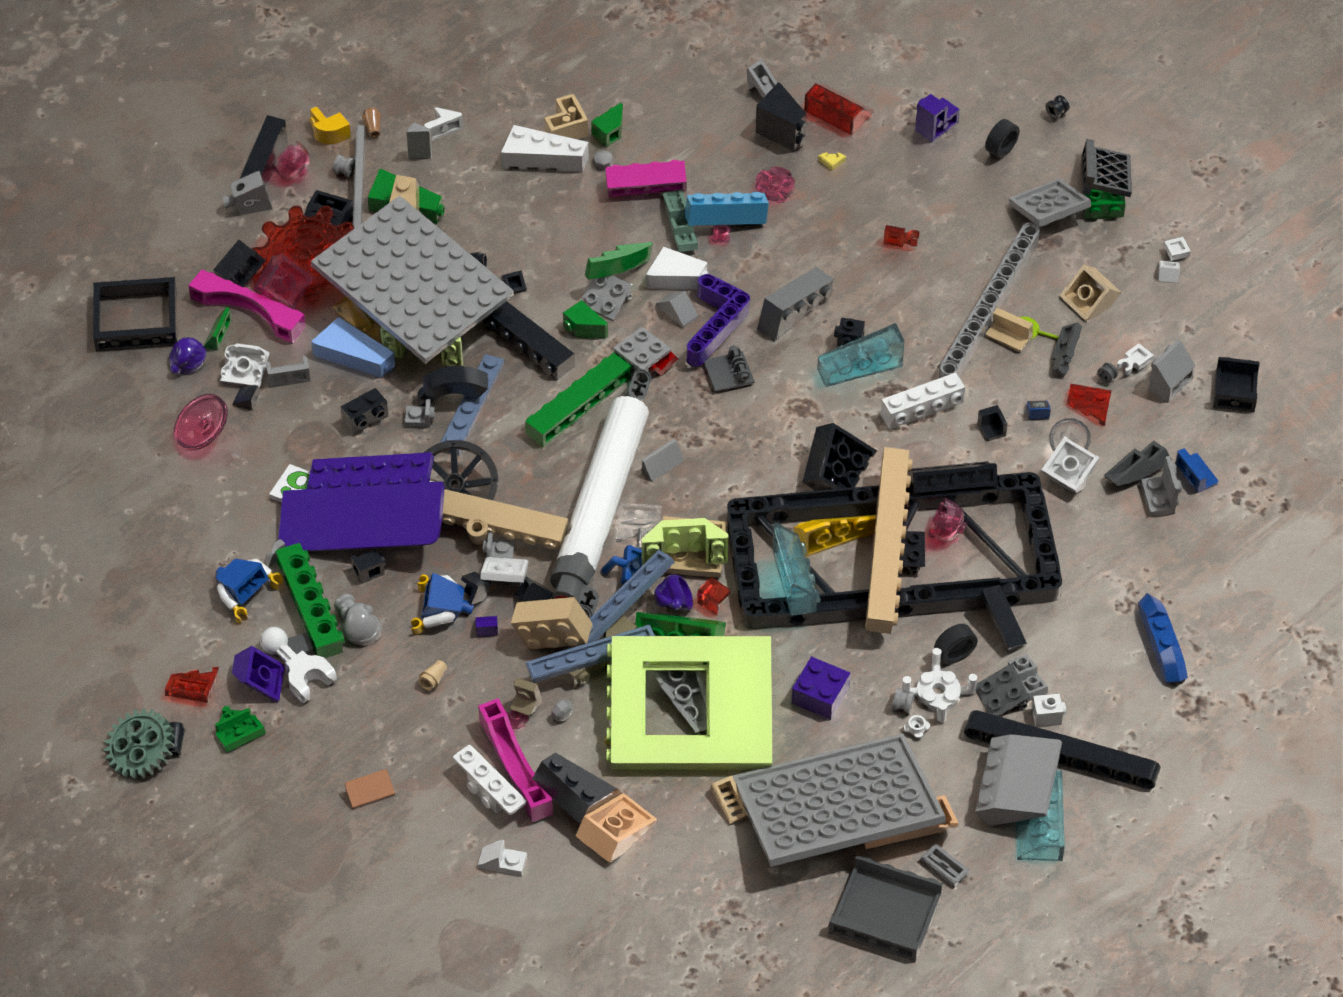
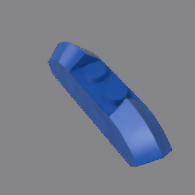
M1146 593L1138 602L1139 613L1164 681L1179 682L1187 679L1184 657L1168 613L1159 599Z

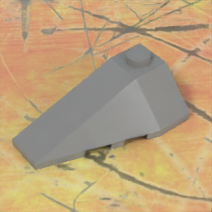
M653 671L656 681L696 734L707 731L706 690L700 671Z

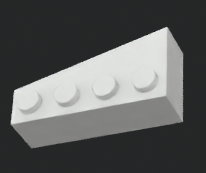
M516 125L513 126L501 151L502 169L516 166L527 170V167H539V170L556 168L557 171L583 172L589 159L588 142Z

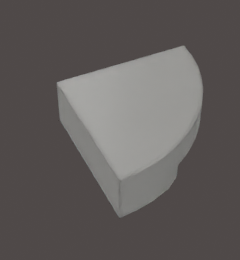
M281 539L272 545L274 548L270 554H266L265 563L269 567L277 562L275 550L285 547V543Z

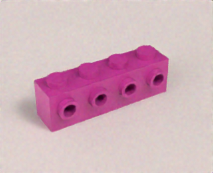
M679 160L662 163L654 161L649 164L632 163L626 166L612 165L606 167L608 197L654 194L680 189L687 191L685 162Z

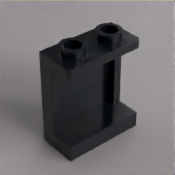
M1219 357L1216 368L1213 408L1255 412L1260 362Z

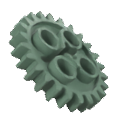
M143 708L140 714L134 709L133 716L126 712V719L123 720L119 717L118 721L120 724L111 725L115 730L107 732L111 738L104 740L108 746L104 748V751L108 754L105 758L109 765L119 775L123 774L126 778L131 776L133 779H136L138 774L145 778L146 772L153 775L155 767L161 770L159 765L161 762L168 763L165 756H172L168 749L175 747L171 740L175 739V736L171 733L173 728L169 725V721L160 713L157 714L152 709L148 712Z

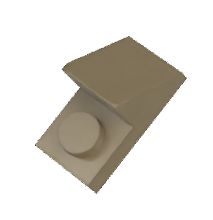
M516 678L514 683L516 695L511 705V710L532 715L543 701L538 685Z

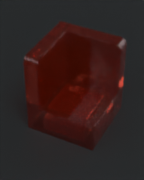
M710 577L698 589L697 603L717 616L720 613V603L730 594V589Z

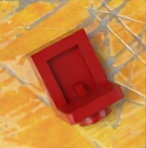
M670 352L648 369L652 373L656 371L662 376L678 358Z

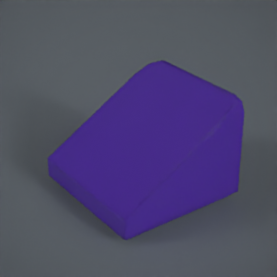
M497 616L475 617L477 637L498 635Z

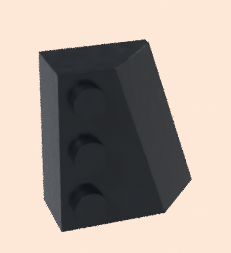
M835 423L818 426L815 430L802 483L815 491L853 488L860 480L861 472L868 467L869 459L876 454L877 450Z
M556 752L541 761L532 778L579 824L585 815L622 794L616 787Z

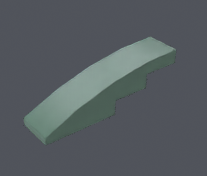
M682 189L662 192L678 252L698 250L694 226H689L685 218L686 199Z

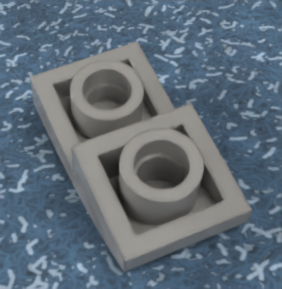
M1028 654L1008 661V665L1013 663L1030 697L1028 700L1033 699V696L1048 693V686L1038 675L1037 666Z

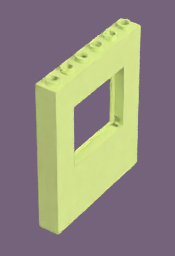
M612 636V644H607V657H612V665H607V678H612V686H607V699H611V707H607V720H611V728H607V741H611V749H607V762H611V770H758L772 766L771 636ZM646 671H706L707 735H645Z

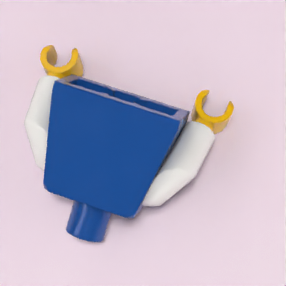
M234 559L226 567H219L216 570L215 575L218 583L217 591L219 597L229 610L234 611L235 621L239 624L242 622L238 615L243 614L247 619L248 615L247 610L244 607H238V604L242 605L269 579L272 589H279L278 582L283 584V575L281 573H272V570L258 559Z
M433 573L429 579L425 574L419 577L420 582L417 583L418 590L425 592L421 613L423 621L419 618L411 620V625L413 626L411 631L413 634H421L424 627L430 628L455 622L461 612L469 615L472 613L474 604L472 605L469 601L463 599L464 587L457 584L450 576H440Z

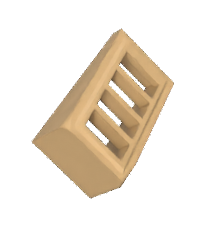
M733 776L711 784L712 793L730 825L748 818ZM730 788V791L721 794V790ZM730 795L735 797L727 801L724 800L725 797ZM735 802L738 803L737 806L732 807V808H730V809H728V807H727L728 805H730V804H732V803H735ZM739 809L742 810L743 813L732 817V812Z

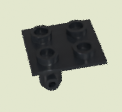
M238 239L213 270L225 280H230L234 284L245 287L266 260Z
M906 531L905 539H901V543H905L904 554L900 556L899 560L903 561V567H907L910 574L915 575L920 570V567H925V532Z

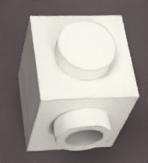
M1060 694L1033 696L1032 713L1035 727L1062 724L1063 715H1066L1065 702H1061Z

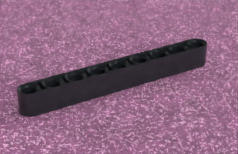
M978 710L970 712L964 729V734L968 738L990 744L991 738L1010 734L1058 739L1062 742L1058 764L1144 789H1153L1155 787L1161 769L1159 763L1151 759Z

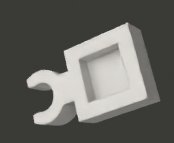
M1138 343L1124 354V359L1118 361L1117 369L1126 367L1124 375L1128 376L1132 373L1134 367L1139 371L1150 363L1154 355Z

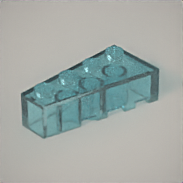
M894 323L819 355L817 370L825 387L901 368L903 367L905 340L897 324Z

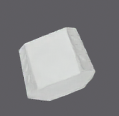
M238 343L228 346L225 350L226 361L221 369L220 382L244 387L253 385L260 387L270 352L259 346Z

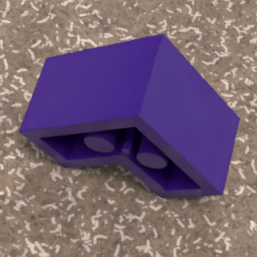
M929 94L917 103L915 131L929 141L934 142L959 123L960 109L943 97L939 100L934 95Z

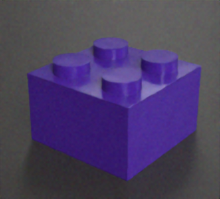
M811 656L792 688L791 704L831 720L850 688L851 672Z

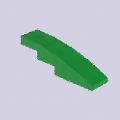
M653 243L617 245L614 251L602 252L601 257L588 258L585 277L589 280L634 269L650 260Z

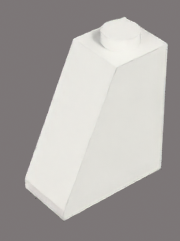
M663 247L646 274V287L649 289H698L699 277L709 274L707 262Z

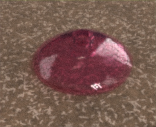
M204 394L190 401L182 409L175 422L174 437L176 442L182 448L191 451L202 449L213 443L226 425L228 409L225 401L215 394Z

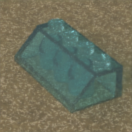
M773 523V555L790 614L798 615L816 612L817 603L820 602V595L818 589H814V574L809 572L811 571L809 558H805V543H801L797 533L779 523Z
M1056 770L1047 816L1016 822L1017 860L1063 861L1065 837L1062 770Z

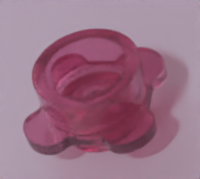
M715 225L712 227L713 235L711 240L713 242L727 243L731 240L729 233H731L730 227L727 225Z
M514 710L506 712L512 729H520L529 721L528 715Z

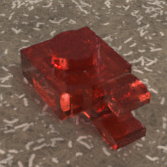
M886 225L883 244L902 248L904 244L916 247L920 232L911 230L906 233V228Z

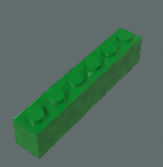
M614 352L610 356L603 358L597 366L589 369L579 380H575L566 390L559 392L552 401L545 403L535 414H531L525 421L526 435L540 446L545 447L631 379V365Z

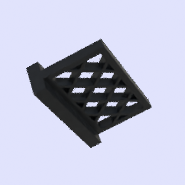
M1086 139L1081 155L1082 193L1090 195L1091 190L1095 189L1131 197L1130 155L1094 147V140Z
M988 461L911 468V472L907 471V475L911 476L910 482L912 483L914 493L998 485L997 464L989 463Z

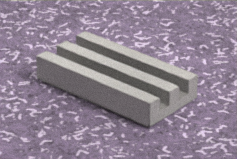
M936 843L920 858L921 863L953 888H956L958 883H961L964 877H967L970 873L968 868ZM935 852L937 855H939V856H940L942 859H944V860L939 859V858H938L937 856H935L933 853ZM949 864L953 866L955 869H957L960 872V874H958L955 870L949 867Z

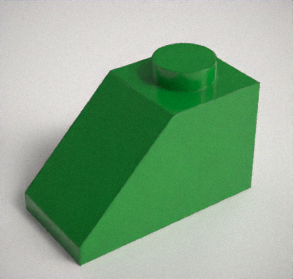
M582 300L563 312L564 328L576 337L604 339L608 337V323Z

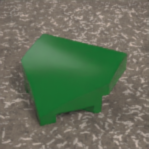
M224 706L222 716L219 722L215 724L216 738L226 752L266 734L265 727L255 715H252L250 708L241 711L231 710L230 706Z

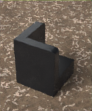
M998 405L978 411L977 424L986 441L1006 436L1008 423Z
M477 572L463 575L461 581L466 583L464 592L470 595V604L473 605L485 600L492 581L481 580V575Z
M526 576L524 583L520 585L515 595L521 601L527 602L549 600L553 592Z

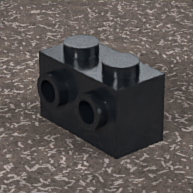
M376 388L340 406L342 422L353 435L388 417L387 400Z

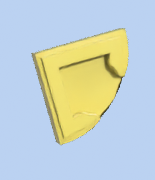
M826 152L820 154L818 160L830 170H834L846 161V156L841 153L828 154Z

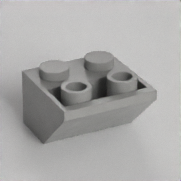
M1177 340L1172 345H1168L1164 353L1153 360L1151 364L1152 372L1149 376V390L1169 402L1193 379L1195 364L1180 340Z

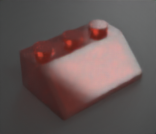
M815 83L805 94L804 111L850 135H853L874 113L873 109L827 85Z

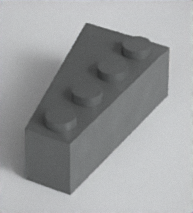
M815 267L765 297L757 329L776 342L820 303L831 296L835 279Z

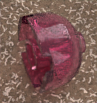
M296 141V146L292 144L288 146L276 159L279 162L278 165L275 166L273 164L272 170L283 179L295 180L298 177L303 178L309 172L310 154L299 141Z
M944 498V502L941 501L932 520L934 529H929L928 536L937 541L949 542L955 539L958 533L963 534L967 523L964 522L962 508L954 501Z

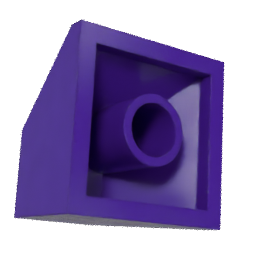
M253 646L234 656L232 674L246 686L276 703L279 701L285 665Z

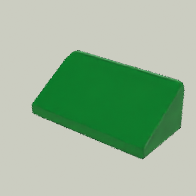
M226 307L217 317L204 343V348L216 351L219 349L232 322L229 307Z

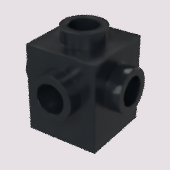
M841 317L840 324L836 325L834 330L837 346L861 350L865 333V321Z

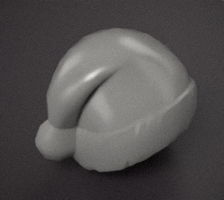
M361 602L353 604L348 610L342 625V632L346 639L359 646L373 644L379 639L382 632V625L378 618L371 614L373 609L369 604Z

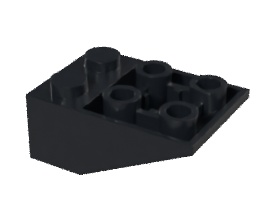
M316 190L306 207L293 248L320 255L339 241L353 219V200Z

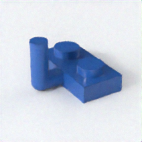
M627 545L624 548L623 558L613 556L602 567V573L607 575L616 565L622 567L621 583L625 584L642 567V550Z

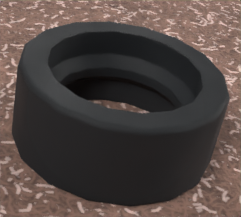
M1002 119L996 123L987 136L985 142L986 151L998 158L1005 157L1018 140L1019 126L1007 119Z
M957 624L946 629L937 638L934 648L941 649V659L943 662L954 664L968 657L976 648L978 640L968 625Z

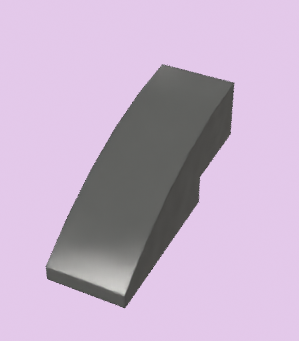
M1153 440L1141 452L1134 448L1105 473L1104 476L1116 486L1128 484L1162 468L1165 457L1170 455L1165 447Z

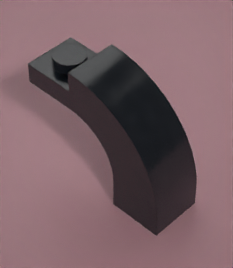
M449 366L434 370L423 377V387L417 393L418 406H426V399H430L432 405L438 398L448 394H462L477 400L488 390V373L467 366Z

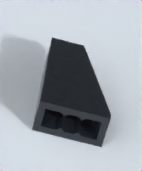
M266 116L240 179L260 171L265 186L267 185L289 147L286 121L284 119Z

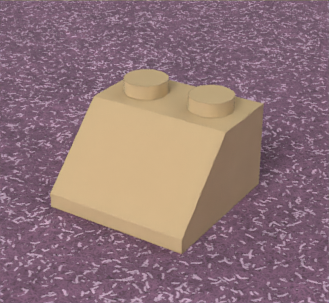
M1083 264L1059 296L1085 321H1089L1109 309L1121 294V291L1096 268Z

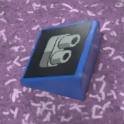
M1048 400L1027 401L1029 419L1050 418L1051 408Z

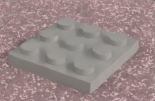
M1059 178L1010 197L1009 205L1041 227L1047 226L1053 221L1064 219L1071 214L1082 212L1084 209L1091 207V200Z

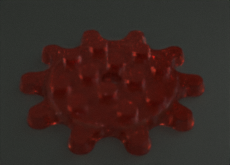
M293 206L288 211L289 220L284 225H277L272 221L265 222L262 225V232L268 237V241L262 247H253L251 249L255 250L266 262L263 264V269L253 277V284L259 288L275 284L277 290L274 294V299L282 304L287 303L289 298L295 293H302L307 303L316 304L319 300L318 292L320 288L325 285H334L311 266V260L354 229V225L351 222H344L338 226L332 225L330 220L333 210L329 206L321 207L313 217H306L300 206ZM302 253H309V258H300V255Z

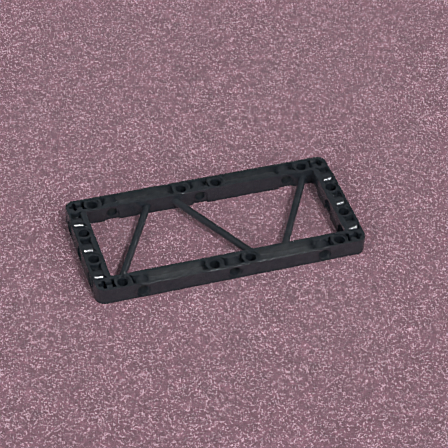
M1023 472L997 475L998 485L923 493H914L912 483L910 482V487L906 488V492H909L908 505H904V509H908L907 521L903 522L902 525L906 526V531L917 511L950 508L1017 578L1000 579L998 577L910 585L907 588H900V591L896 590V595H900L899 607L895 608L894 613H898V616L986 608L980 595L981 591L998 585L1001 586L1010 606L1057 601L1061 596L1062 589L1060 563L1045 496L1042 491L1040 478L1036 473ZM879 485L734 498L728 502V536L739 607L741 608L742 621L746 628L762 629L866 619L869 589L835 592L771 524L876 515ZM1020 502L1036 574L1027 575L961 507ZM761 525L824 593L803 595V597L786 599V597L762 599L759 592L760 582L757 563H754L752 532L749 526Z

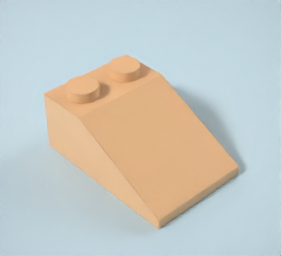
M622 793L585 815L576 837L610 863L623 855L656 823L657 818Z

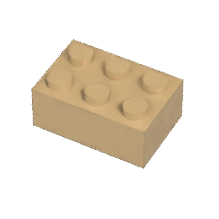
M575 597L517 602L511 620V625L526 646L534 650L587 644L593 624Z

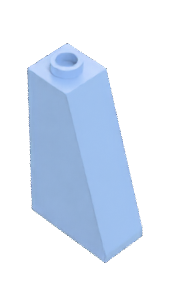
M339 317L311 341L314 356L382 378L387 372H391L395 366L393 351Z

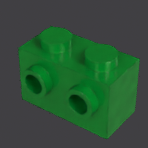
M1095 189L1091 190L1090 195L1083 193L1084 196L1091 200V207L1083 210L1084 218L1124 217L1125 196Z

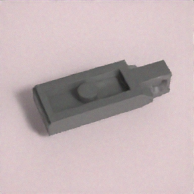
M1078 322L1064 326L1061 329L1052 356L1054 361L1052 371L1057 373L1059 377L1067 374L1069 370L1068 364L1074 356L1082 325Z

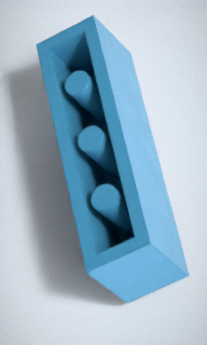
M740 192L732 194L695 193L686 197L685 218L689 226L766 224L769 202L765 194L760 192L743 194Z

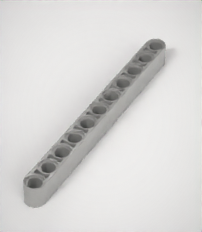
M1026 223L1022 226L942 361L939 378L956 373L959 378L961 377L991 326L994 311L997 308L1001 309L1038 246L1040 228L1035 223Z

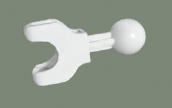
M270 627L262 633L260 637L262 649L268 654H278L285 661L290 692L301 703L311 699L310 689L307 686L309 681L314 679L321 680L326 685H330L337 680L336 671L324 657L310 656L304 651L296 655L288 646L287 634L281 628Z

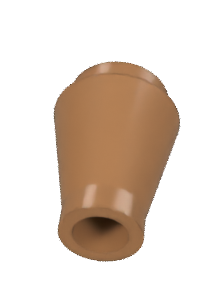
M367 108L363 112L362 119L368 130L369 137H379L381 113L377 108Z

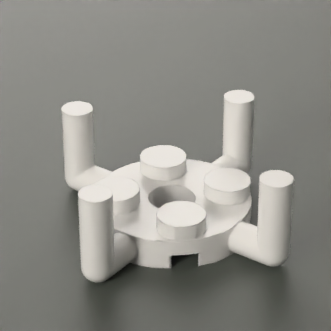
M934 648L931 663L932 671L923 673L915 688H911V678L909 676L903 677L902 690L906 693L914 692L919 702L928 706V709L936 711L937 720L943 723L946 721L947 710L951 709L956 702L958 703L960 695L974 694L976 692L977 675L970 674L968 686H960L953 672L941 671V649ZM941 688L944 690V693L936 694L933 690Z

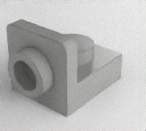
M426 399V406H406L405 428H430L431 419H435V407H431L430 399Z
M489 532L488 540L483 542V553H487V557L513 559L515 541L494 540L493 533Z

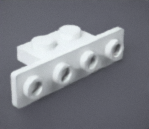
M471 745L466 746L453 756L454 761L467 773L468 789L472 794H477L481 798L486 808H491L496 814L503 809L509 815H512L526 805V799Z

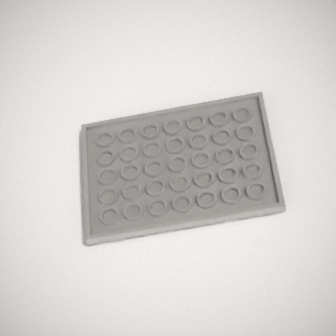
M398 196L311 260V266L425 364L514 296V290L401 196Z
M903 733L733 775L741 801L771 867L946 823L945 814Z

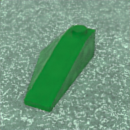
M636 612L635 625L637 628L650 625L655 636H725L726 622Z

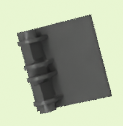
M735 345L729 348L728 355L710 358L704 362L715 392L755 383L743 351Z
M1013 663L978 682L976 686L989 714L999 716L1015 706L1021 710L1028 706L1027 699L1030 697Z

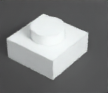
M1184 237L1164 241V248L1171 261L1190 257L1191 251Z

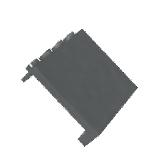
M856 855L855 866L835 915L832 914L830 918L828 934L916 962L941 899L943 883L933 878L916 875L911 871L897 869L889 864L884 865L875 862L868 857Z

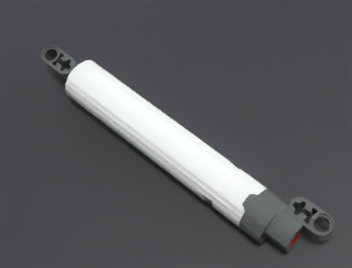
M645 369L636 370L627 385L624 396L615 398L611 403L550 578V582L555 588L551 599L575 597L589 619L594 615L599 600L598 593L593 588H590L649 416L648 407L645 406L643 400L646 397L652 377Z

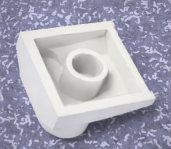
M1064 436L1042 468V473L1065 489L1078 493L1084 489L1086 480L1100 457Z

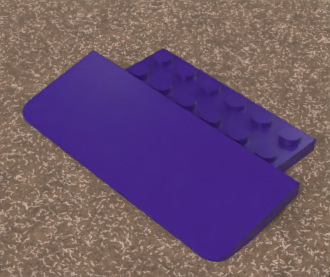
M432 452L313 459L307 489L283 491L278 540L281 539L285 543V547L300 543L302 549L307 551L422 546L435 543L439 538L441 530L445 486L442 481L430 482L434 460Z

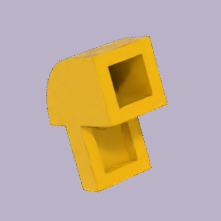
M317 106L310 109L311 118H309V122L313 128L314 138L323 144H337L351 138L350 124L340 112L326 118Z

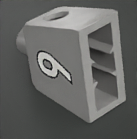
M260 171L232 182L231 189L233 194L222 197L226 209L237 205L242 215L273 209Z

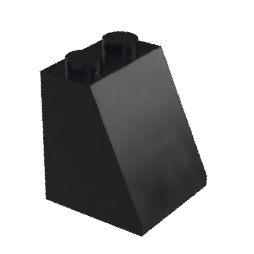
M778 82L756 105V133L793 152L805 144L807 139L806 112L784 86Z

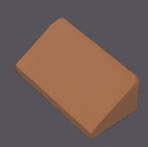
M387 769L345 782V792L352 809L395 795Z

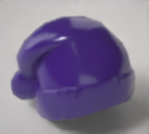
M190 337L182 338L176 342L169 355L171 372L173 374H191L199 370L206 359V349L203 344Z
M669 575L654 591L655 603L661 608L668 607L673 610L688 611L693 607V596L690 587L679 575Z

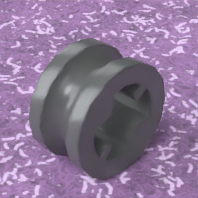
M1106 362L1097 370V374L1105 383H1111L1118 376V371L1114 365Z

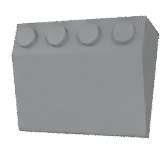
M1011 734L991 738L975 810L988 826L1047 816L1062 745L1061 740Z

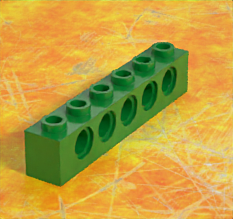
M300 543L275 550L277 564L305 631L310 638L316 656L328 658L343 653L342 644L345 643L342 631H337L338 623L334 614H330V603L327 598L324 599L322 596L324 590L321 582H316V570L314 566H310L308 563L310 562V557L307 550H303Z

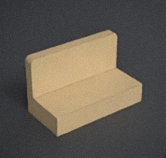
M997 308L993 313V324L986 332V338L1021 352L1033 337V323Z

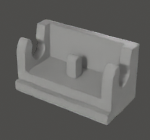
M303 356V363L271 368L270 361L266 362L270 388L311 381L307 356Z

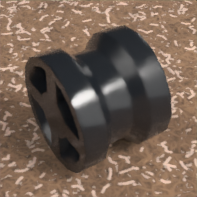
M1058 95L1054 100L1048 101L1045 104V108L1051 118L1057 119L1061 114H1065L1070 110V105L1064 96Z

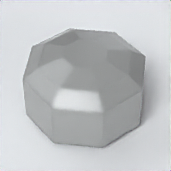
M605 150L596 152L593 157L595 167L605 170L606 167H610L613 164L611 153Z
M561 700L555 704L551 711L553 718L561 722L568 719L573 712V705L568 700Z

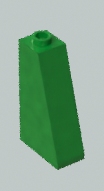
M379 169L368 195L369 211L378 212L389 204L396 175ZM419 186V212L435 224L438 223L440 216L443 217L445 212L442 196Z

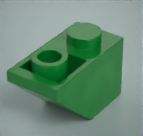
M619 103L611 107L607 112L591 121V135L606 148L622 137L623 104Z

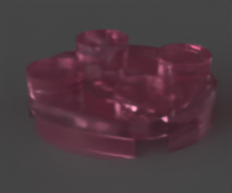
M771 167V170L767 171L764 169L756 177V192L764 193L767 200L784 203L795 190V179H793L792 173L782 167Z

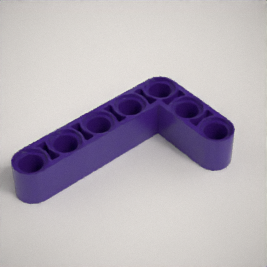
M704 274L699 277L697 296L719 310L687 343L686 362L696 367L702 365L748 316L750 308V296L748 293L710 274Z

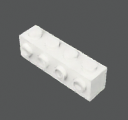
M956 373L882 399L881 416L889 429L896 428L964 403L965 386Z

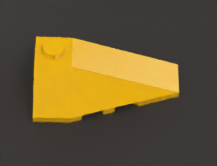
M876 515L802 522L794 526L793 540L803 558L874 534Z

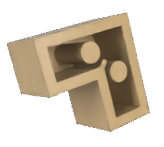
M570 94L555 99L556 114L544 118L545 132L573 139L589 136L588 119L575 95Z

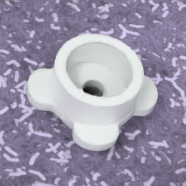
M919 715L912 716L908 724L904 725V731L912 733L918 739L922 738L925 730L930 728L929 722Z

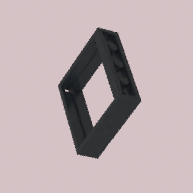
M175 277L94 282L93 340L95 350L110 351L174 346L178 342L177 287ZM169 294V327L101 332V298Z

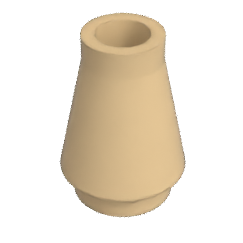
M437 660L435 664L420 673L418 683L421 688L426 691L436 689L444 672L447 670V665L443 661Z

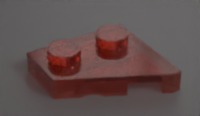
M1070 384L1067 405L1080 410L1087 417L1090 415L1099 420L1100 425L1105 426L1112 390Z
M212 667L211 672L199 673V670H194L188 673L171 674L165 688V696L208 703L220 674L219 667Z

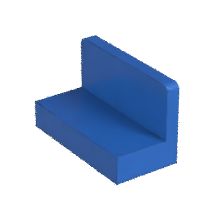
M1185 448L1177 451L1175 464L1197 493L1218 485V479L1198 453L1190 455Z

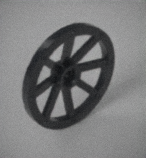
M449 440L438 443L424 452H432L433 456L441 452L451 450V474L448 475L434 460L432 469L444 480L443 484L446 490L473 496L465 489L490 485L485 499L495 501L499 488L498 472L492 458L481 447L467 441ZM457 450H465L476 455L461 475L458 473ZM483 460L489 469L491 477L465 481ZM454 484L459 485L457 488L452 487Z

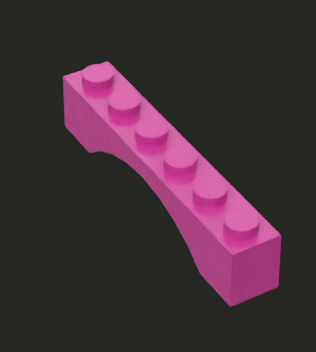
M201 269L188 285L190 299L206 306L232 305L251 310L267 321L276 337L292 344L306 328L305 316L299 310L291 309L280 302L268 299L264 295L252 292L248 288L218 277L214 273Z
M499 698L479 705V721L513 787L526 799L524 808L532 823L553 815L552 798L532 779L535 773L519 746L508 715Z

